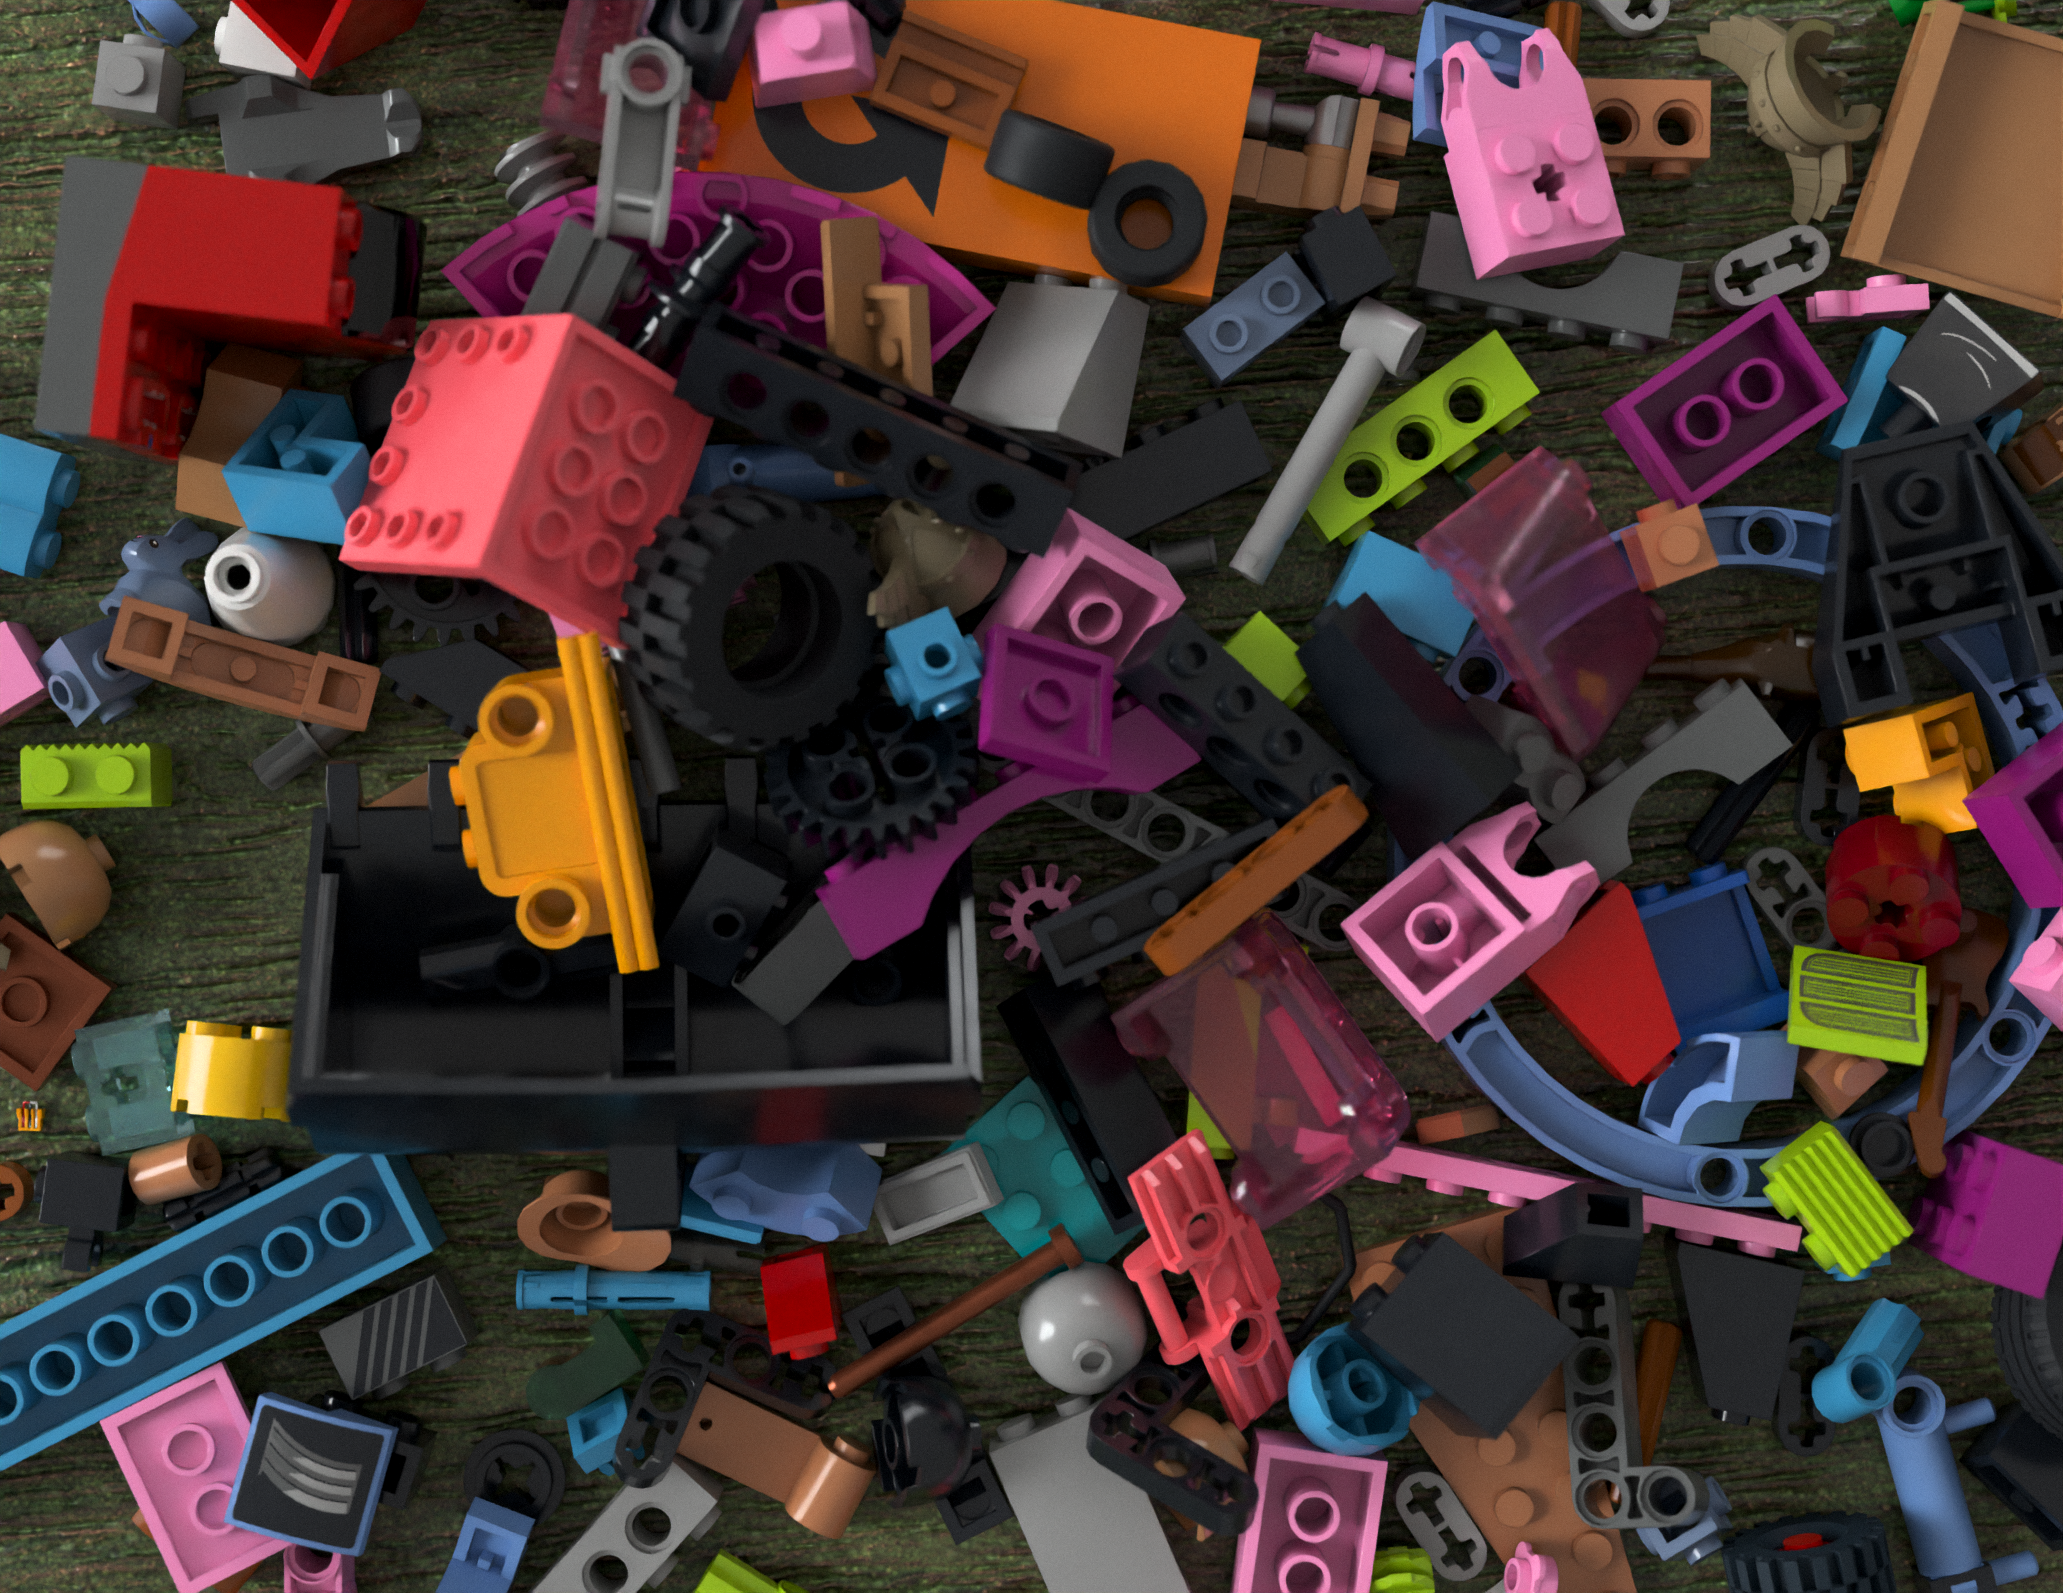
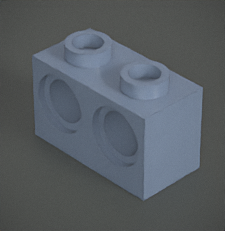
M1286 251L1183 328L1179 341L1214 388L1218 390L1318 315L1325 301Z

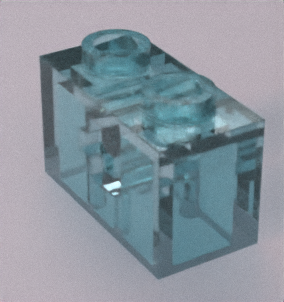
M168 1008L74 1030L77 1042L72 1045V1062L79 1079L86 1080L91 1102L86 1107L85 1112L87 1129L92 1140L100 1142L102 1156L177 1140L196 1132L192 1114L170 1111L177 1047ZM124 1076H137L139 1088L134 1090L122 1089L120 1078Z

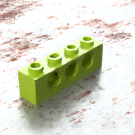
M1495 329L1350 432L1302 516L1323 547L1336 537L1346 547L1376 525L1369 516L1374 510L1388 500L1398 510L1428 488L1421 479L1426 473L1439 464H1442L1446 471L1450 473L1480 451L1473 442L1474 439L1491 427H1494L1498 434L1502 436L1532 414L1525 403L1539 394L1540 391ZM1463 391L1476 398L1480 408L1479 417L1476 422L1462 423L1453 417L1449 409V399L1452 393ZM1413 428L1420 431L1426 437L1428 451L1424 459L1418 461L1409 460L1399 452L1396 440L1400 430ZM1363 465L1374 473L1376 490L1372 496L1359 498L1347 490L1344 483V474L1349 466Z

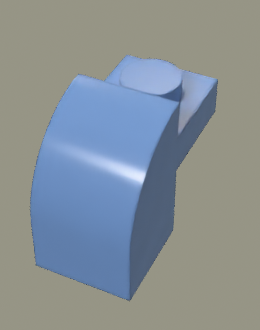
M475 1496L466 1514L453 1557L435 1593H510L526 1554L527 1543L535 1519Z

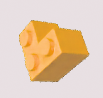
M1973 692L1908 706L1892 714L1873 718L1843 729L1846 740V762L1851 772L1856 776L1859 791L1863 792L1892 785L1894 789L1893 808L1896 816H1901V823L1922 828V821L1934 825L1944 834L1978 828L1962 800L1995 775Z

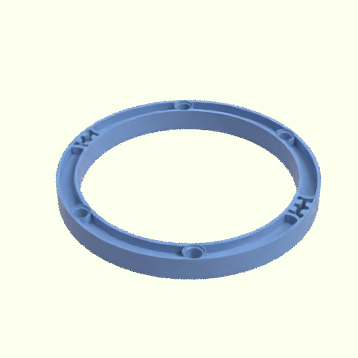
M1722 506L1699 509L1719 562V566L1714 568L1771 571L1823 583L1832 517L1814 512L1771 506ZM1754 521L1767 525L1773 534L1774 542L1772 549L1767 555L1756 552L1749 543L1748 533ZM1639 522L1580 545L1543 566L1508 592L1472 627L1465 636L1457 656L1447 659L1438 674L1463 704L1472 695L1461 686L1459 681V670L1466 660H1478L1487 668L1489 682L1486 688L1478 695L1497 702L1502 692L1526 661L1555 633L1586 610L1618 592L1638 585L1619 532L1639 525ZM1998 622L1921 640L1948 668L1966 693L1973 692L1979 715L1990 734L2003 768L2026 751V746H2032L2038 739H2041L2063 722L2062 706L2046 677L2014 684ZM2018 685V688H2017V689L2009 690V689H2011V688H2013V687H2015V686ZM2008 690L2009 695L1999 696L2000 692ZM2023 707H2029L2032 716L2024 721L2025 728H2019L2016 718L2024 713ZM1388 825L1387 882L1389 884L1420 857L1411 862L1403 853ZM1453 832L1441 841L1447 844L1453 839ZM2015 884L2010 916L2007 923L2009 941L2000 963L1986 983L1985 991L1989 1003L1988 1017L1983 1022H1980L1976 1018V1013L1970 1009L1965 1019L1958 1026L1942 1116L1947 1119L1943 1145L1972 1124L2009 1087L2034 1055L2052 1024L2008 980L2022 962L2027 948L2038 940L2060 910V907L2030 909ZM1439 940V941L1435 942L1433 945L1439 944V943H1441L1443 940ZM1490 1000L1469 1016L1472 1019L1460 1024L1454 1035L1450 1032L1440 1040L1468 1079L1504 1115L1546 1147L1594 1174L1625 1187L1642 1188L1645 1193L1670 1200L1718 1207L1773 1206L1762 1190L1770 1182L1759 1167L1806 1132L1746 1142L1733 1141L1678 1146L1647 1130L1605 1114L1571 1093L1553 1079L1522 1048L1500 1019ZM2005 1019L2010 1027V1038L2002 1049L1995 1051L1990 1044L1989 1033L1997 1021ZM1924 1065L1914 1075L1884 1097L1854 1114L1829 1124L1835 1126L1848 1143L1849 1135L1854 1125L1868 1114L1887 1112L1898 1116L1907 1123L1909 1112H1916ZM1915 1154L1909 1165L1917 1161ZM1714 1158H1722L1726 1164L1725 1179L1715 1188L1704 1189L1700 1180L1703 1166ZM1874 1177L1876 1181L1882 1179L1879 1177Z

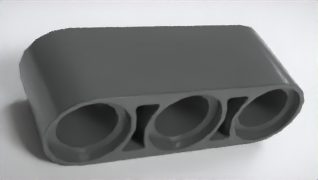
M851 853L846 855L843 859L851 856ZM827 876L761 942L759 950L745 973L737 970L732 980L733 987L781 1026L795 1019L854 959L815 892L818 888L829 883Z

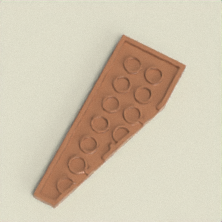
M1503 1206L1354 1250L1357 1266L1355 1274L1347 1283L1353 1303L1372 1283L1376 1282L1379 1286L1384 1283L1396 1268L1391 1263L1392 1257L1411 1236L1418 1234L1422 1238L1427 1233L1444 1232L1558 1320L1547 1280L1502 1275L1504 1216L1521 1208ZM1339 1254L1342 1267H1344L1342 1254ZM1562 1361L1497 1440L1456 1435L1420 1402L1418 1414L1410 1418V1429L1505 1566L1509 1559L1515 1558L1517 1545L1521 1541L1530 1542L1534 1554L1548 1555L1554 1558L1558 1568L1557 1593H1637L1619 1529L1591 1527L1583 1522L1575 1512L1572 1501ZM1604 1483L1597 1492L1596 1501L1600 1511L1610 1518L1614 1516V1511L1606 1484Z

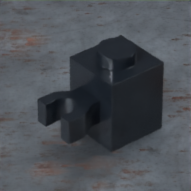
M65 1151L47 1158L46 1166L43 1165L39 1169L34 1186L35 1203L41 1204L39 1222L69 1226L61 1269L87 1273L91 1270V1266H100L104 1245L103 1231L118 1232L134 1224L138 1198L134 1194L129 1182L128 1167L130 1159Z

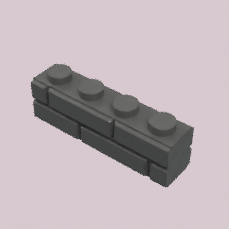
M577 214L566 216L520 316L574 314L618 342L621 329L612 325L622 301L632 306L646 282L649 269L640 265L646 249L620 235L608 234L605 240L595 239L594 222Z

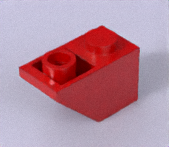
M827 1243L765 1257L760 1271L769 1339L773 1355L789 1351L791 1359L798 1360L827 1352L829 1350L828 1342L837 1340L843 1322L841 1315L843 1309Z

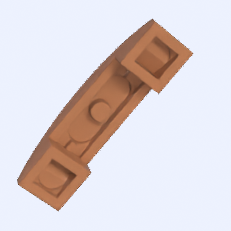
M123 596L105 660L150 678L236 705L325 726L361 732L366 730L381 675L379 671L381 668L318 651L317 655L314 656L188 620V613Z

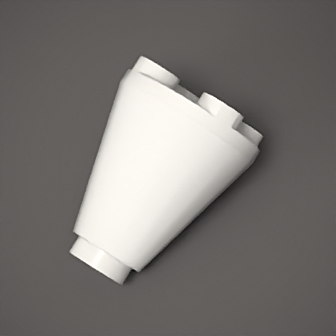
M243 527L220 544L206 566L205 587L211 611L226 631L288 647L299 644L309 636L320 632L325 627L328 621V614L333 607L336 580L330 558L318 541L251 532L248 528ZM251 574V581L248 583V581L243 579V576Z

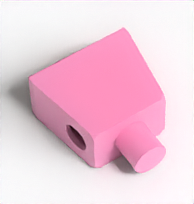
M834 1L761 13L747 46L757 109L872 90L878 77L869 21L848 1Z

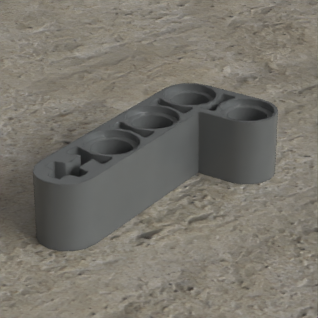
M1564 1282L1559 1291L1558 1298L1559 1321L1580 1338L1562 1360L1572 1501L1575 1512L1583 1522L1591 1527L1600 1529L1670 1528L1694 1525L1704 1517L1709 1508L1710 1494L1707 1484L1702 1477L1687 1468L1671 1466L1643 1467L1631 1306L1627 1291L1623 1287ZM1595 1292L1605 1296V1306L1596 1307L1594 1313L1584 1310V1300L1593 1298ZM1598 1329L1609 1332L1608 1340L1584 1336L1586 1330L1598 1333ZM1604 1350L1611 1359V1374L1605 1382L1595 1385L1588 1377L1587 1362L1595 1352ZM1607 1415L1616 1425L1617 1436L1613 1446L1602 1451L1594 1444L1591 1434L1595 1421L1601 1416ZM1672 1478L1681 1481L1687 1492V1503L1684 1509L1674 1516L1665 1510L1660 1499L1663 1485ZM1607 1481L1615 1483L1622 1496V1504L1618 1513L1610 1518L1600 1511L1596 1501L1598 1490Z

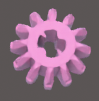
M1049 864L1046 868L1045 885H1036L1035 874L1030 865L1022 867L1021 872L1027 886L1026 890L1021 892L1008 879H1004L1000 883L1002 891L1015 900L1013 906L1002 902H991L989 906L990 913L1011 917L1010 923L997 925L990 930L992 939H1002L1014 933L1017 939L1006 948L1004 957L1012 961L1019 955L1024 946L1030 948L1027 970L1036 972L1040 965L1041 949L1031 927L1027 928L1024 923V914H1033L1029 905L1035 901L1043 900L1048 909L1058 907L1060 910L1089 897L1084 896L1073 902H1070L1068 899L1081 884V879L1077 875H1072L1068 878L1060 890L1055 888L1058 866L1054 864Z

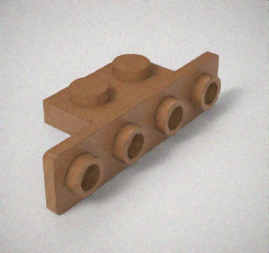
M860 216L823 220L821 223L827 351L933 397L928 285L882 283L879 221L877 217ZM871 428L864 429L873 440L890 442L888 437L881 431ZM834 472L835 484L839 487L870 484V482L848 472Z

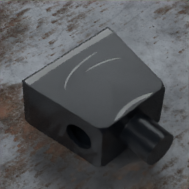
M1950 290L1940 300L1888 370L1885 378L1889 389L1903 404L1877 429L1885 439L1971 419L1982 434L2037 396L2044 389L2042 372Z

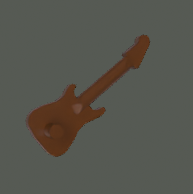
M1962 907L1960 935L1957 941L1948 947L1941 948L1932 955L1918 959L1920 965L1926 966L1927 1010L1934 1011L1916 1112H1909L1907 1125L1913 1140L1919 1169L1928 1178H1938L1941 1176L1947 1165L1946 1157L1942 1153L1947 1119L1942 1116L1961 1007L1969 1008L1975 1012L1976 1018L1980 1022H1983L1988 1017L1989 1003L1985 991L1986 983L2000 963L2009 941V929L2002 919L1989 913Z

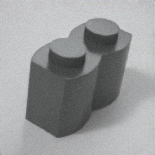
M1472 694L1464 705L1523 771L1496 800L1512 807L1528 801L1537 810L1536 815L1538 818L1560 825L1586 790L1585 779L1579 766L1567 755L1556 751L1550 731L1539 719L1482 696Z

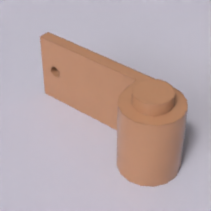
M708 1381L705 1382L677 1450V1453L784 1503L787 1513L804 1527L832 1539L842 1538L877 1471L875 1464L869 1460L872 1454L871 1449L860 1441L844 1434H838L836 1440H833L744 1396Z

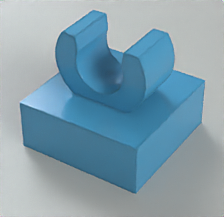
M622 1387L566 1417L574 1459L586 1474L597 1468L607 1476L615 1474L612 1461L614 1449L633 1404V1401ZM643 1441L637 1450L626 1449L627 1451L631 1450L638 1460L645 1457Z

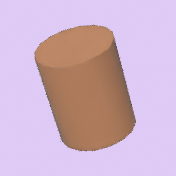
M198 1133L142 1148L134 1152L129 1160V1182L134 1194L146 1205H155L212 1190L218 1186L222 1176L221 1156L212 1139L205 1134Z

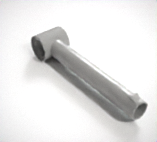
M1365 296L1360 300L1348 318L1340 340L1341 349L1351 354L1259 512L1255 524L1247 533L1232 559L1229 568L1262 586L1283 551L1286 541L1291 537L1385 371L1396 377H1401L1413 363L1425 337V324L1370 296Z

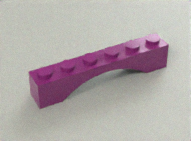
M1129 693L1113 702L1111 773L1101 782L1094 783L1013 760L994 772L999 782L995 786L978 796L973 787H970L972 804L971 806H956L958 823L956 825L940 821L936 822L938 840L932 841L918 834L913 837L914 852L912 853L906 852L899 843L891 844L887 860H881L878 855H875L865 862L862 857L858 862H854L851 855L824 871L829 883L818 888L815 892L853 958L865 960L922 926L932 897L952 863L981 832L1009 812L1039 798L1067 791H1106L1125 795L1147 793L1198 763L1201 759L1193 748L1133 694Z

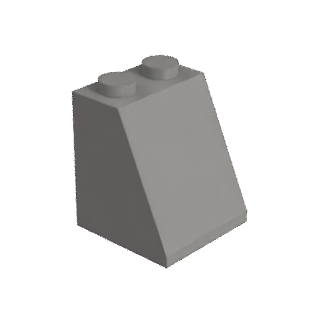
M1048 274L1035 275L1034 284L1008 282L950 405L1053 451L1122 458L1150 306L1127 295V285L1111 280L1090 279L1089 288L1073 287V281Z

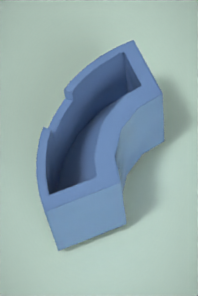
M1781 1030L1714 1033L1689 1039L1686 1041L1687 1047L1674 1058L1668 1069L1657 1079L1649 1083L1641 1105L1637 1126L1678 1146L1739 1141L1745 1118L1757 1103L1763 1100L1792 1098L1799 1045L1787 1043V1031Z
M858 1145L700 1152L689 1187L704 1200L712 1204L713 1210L723 1218L743 1220L764 1226V1228L804 1235L817 1241L828 1242L840 1235L853 1234L868 1229L883 1169Z

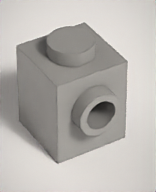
M125 34L123 43L100 40L92 105L114 121L177 130L186 67L166 49H163L164 43L152 37Z

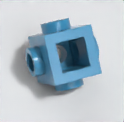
M947 606L886 632L884 653L891 666L884 670L886 681L897 704L901 707L909 703L917 722L931 715H935L937 720H945L960 714L973 704L971 698L978 694L981 680L980 672L983 671V656L977 642L970 633L961 636Z

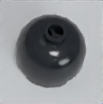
M903 1376L879 1380L873 1393L872 1402L884 1401L883 1419L871 1420V1436L875 1465L883 1492L896 1490L898 1495L890 1505L897 1509L927 1505L947 1498L959 1489L971 1468L973 1453L981 1450L982 1432L977 1415L975 1413L968 1414L962 1398L947 1383L933 1377Z

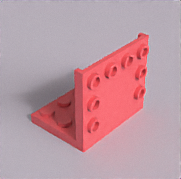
M574 314L430 320L427 329L420 335L415 345V361L405 387L399 392L393 402L391 409L392 421L382 447L376 452L370 462L368 469L369 481L360 506L351 515L346 524V540L338 560L359 571L484 578L585 633L598 631L600 641L613 648L631 649L630 644L621 641L619 636V617L627 616L628 608L627 603L620 601L625 580L632 582L638 565L632 563L640 546L643 544L649 547L657 537L652 531L653 528L667 514L674 517L680 515L681 510L679 506L685 501L714 418L698 413L688 402L672 396L678 381L677 379Z

